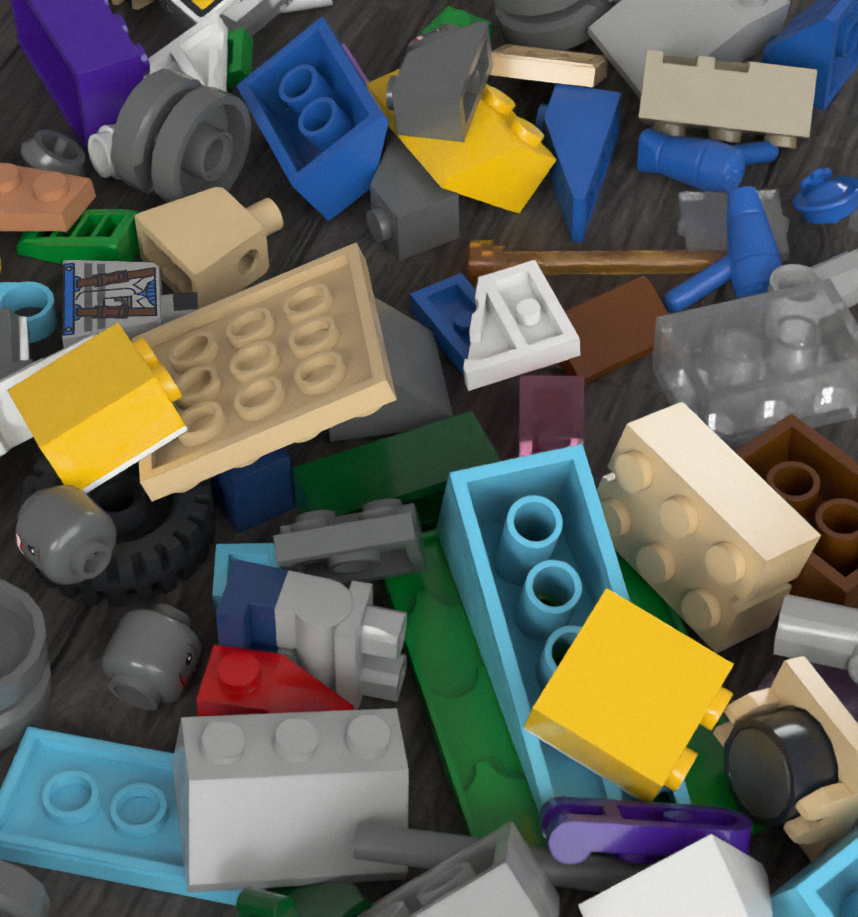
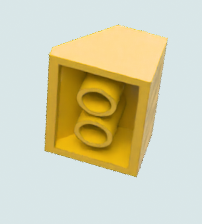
M400 69L366 83L389 120L388 126L443 189L519 214L557 160L541 143L544 134L527 120L517 117L512 111L516 106L512 99L487 83L464 142L398 135L394 111L387 108L386 91L390 77L397 76Z

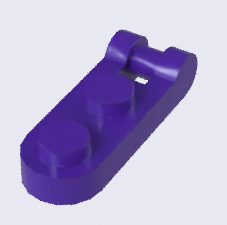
M562 796L546 801L540 808L538 815L540 829L546 838V843L552 856L560 863L568 865L582 862L591 852L614 853L617 858L627 862L651 864L659 861V856H671L710 834L748 854L752 830V820L746 815L734 810L707 805Z

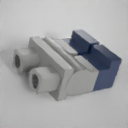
M238 559L235 560L216 610L219 645L283 654L354 706V710L359 709L363 695L398 701L407 670V655L400 654L405 640L407 612L373 606V584L352 580L348 590L342 583L332 579Z

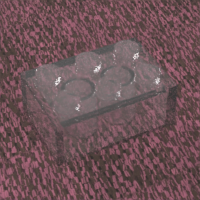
M830 278L656 317L652 370L670 406L683 402L729 447L747 444L790 413L794 414L811 428L858 417V324Z

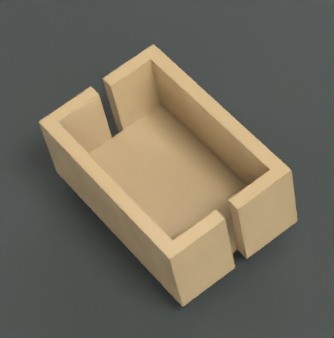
M683 402L627 423L607 466L612 473L603 476L597 488L614 549L716 654L769 628L782 606L784 597L789 594L793 587L789 581L799 576L821 535Z

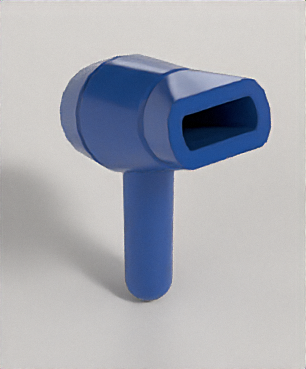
M647 128L639 137L637 170L645 173L663 174L701 191L728 194L729 191L739 187L744 177L745 166L774 161L778 157L779 148L773 146L767 140L729 145L714 139L670 136Z
M739 187L728 192L726 216L727 254L668 291L662 300L667 312L676 314L683 311L728 281H731L735 296L739 301L745 303L765 302L769 278L776 268L782 266V262L767 215L755 187Z

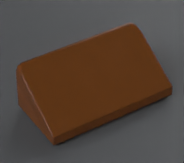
M640 276L564 311L580 338L581 356L559 362L558 364L581 387L678 341L679 332L651 282L645 276Z

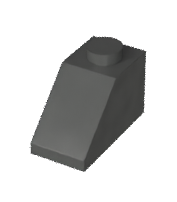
M474 22L406 54L398 75L390 77L386 91L387 108L394 111L398 135L458 142L465 141L493 68L488 22Z
M393 134L370 183L371 210L367 211L366 219L373 238L378 243L384 242L395 257L401 261L459 238V194L441 188L398 136Z

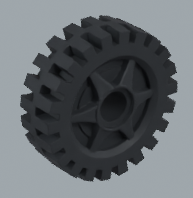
M43 457L33 466L34 476H26L22 485L23 495L19 496V511L25 501L35 492L44 488L64 485L49 461ZM139 461L86 493L110 515L116 526V544L112 551L111 560L105 570L94 578L69 585H60L52 582L42 573L41 576L50 588L58 585L61 595L73 600L81 591L84 603L99 606L103 594L109 596L111 607L126 606V594L130 593L136 594L138 603L153 600L152 587L158 586L164 594L177 588L176 575L188 581L197 572L196 561L204 563L210 554L209 544H214L216 521L210 479L199 482L194 488L186 492L172 493L152 502L140 483ZM33 565V567H34L36 573L40 572V571Z

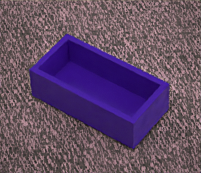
M10 0L19 46L90 159L88 150L90 136L98 133L103 125L116 124L120 110L132 90L144 79V76L150 74V65L141 43H132L124 18L120 13L113 15L108 0Z

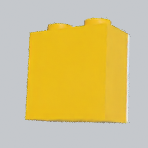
M118 322L7 390L38 446L63 484L72 485L85 493L90 492L188 431L172 404L183 397L163 364H160L144 337L142 336L131 342Z
M606 588L533 706L523 730L643 802H652L663 785L676 792L693 765L698 753L686 746L699 724L711 731L729 703L733 693L722 687V684L734 664Z

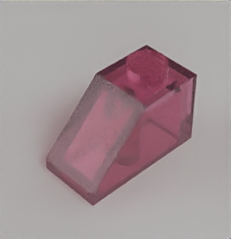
M520 375L519 457L583 444L584 376Z

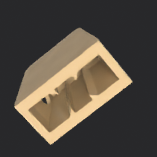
M213 187L134 215L141 259L144 262H153L159 266L161 279L176 294L197 292L199 309L242 291L266 274L269 268L266 236L283 228V218L280 210L270 198H265L244 208L224 188Z

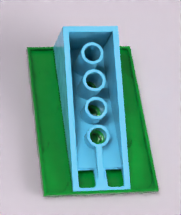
M583 444L449 472L437 527L435 530L422 532L428 572L380 580L389 609L407 612V628L403 648L407 655L419 698L423 703L455 807L458 808L466 836L483 838L512 821L526 844L548 847L538 822L540 808L546 801L562 796L640 801L523 730L533 706L605 589L608 588L684 635L688 636L679 614L614 549ZM723 713L711 731L699 724L686 747L695 751L698 755L677 791L675 792L663 785L652 802L715 806L744 814L739 809L729 790L724 771V747L713 734L717 726L726 723ZM752 822L751 835L767 832L770 828H765ZM591 852V853H595V854H603V855L615 856L614 853H608V852ZM659 856V860L669 856Z

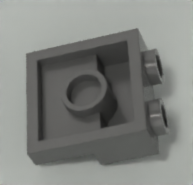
M399 499L375 500L363 505V512L336 516V512L331 510L306 512L296 517V523L280 526L281 534L273 535L276 562L281 569L332 579L342 583L344 586L351 585L352 580L369 582L428 572L421 523L414 503L402 505V501Z

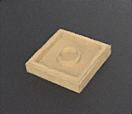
M505 44L491 51L493 68L490 75L586 87H594L607 76L608 59L605 55Z

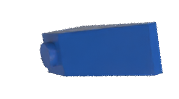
M556 83L549 104L541 103L539 106L535 126L544 134L543 145L557 159L549 170L548 176L571 240L583 243L619 139L622 93Z

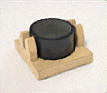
M805 656L784 660L771 688L748 693L728 704L724 713L730 721L717 726L713 734L724 747V771L729 790L739 809L753 823L765 828L785 825L783 829L794 843L800 845L812 862L848 834L858 818V723Z

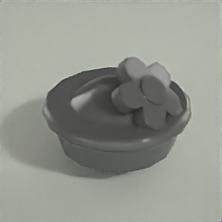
M39 130L30 139L22 142L20 152L26 162L25 167L84 177L85 153L68 136L57 131Z

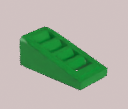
M85 209L68 231H53L49 237H43L47 231H26L16 244V251L18 255L63 265L64 260L133 262L140 251L134 215L140 212L128 209Z

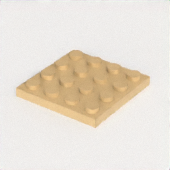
M357 242L132 338V342L143 336L160 364H163L183 397L172 404L188 431L139 460L140 483L152 502L172 493L186 492L194 488L199 482L232 468L246 467L254 463L261 456L294 442L308 441L317 436L321 431L354 417L371 415L383 405L397 400L367 262Z

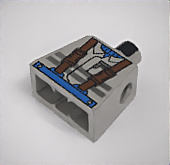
M63 261L62 340L64 348L93 333L98 335L117 322L132 342V338L199 309L197 292L163 295L160 268L153 262Z

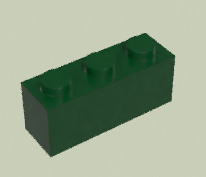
M472 411L293 467L296 511L298 515L311 511L331 510L336 512V516L363 512L362 506L375 500L399 499L402 501V505L414 503L420 519L421 530L424 532L437 527L449 472L500 462L501 459Z

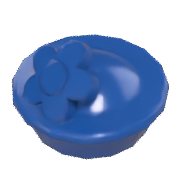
M819 168L800 182L801 189L793 197L792 207L799 211L807 223H837L840 219L849 216L858 208V179L846 176L829 178L833 173L831 169Z

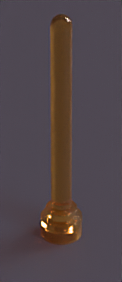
M469 240L468 281L473 287H477L478 277L532 260H536L544 275L696 274L725 256L727 250L505 251L504 246H493V240Z

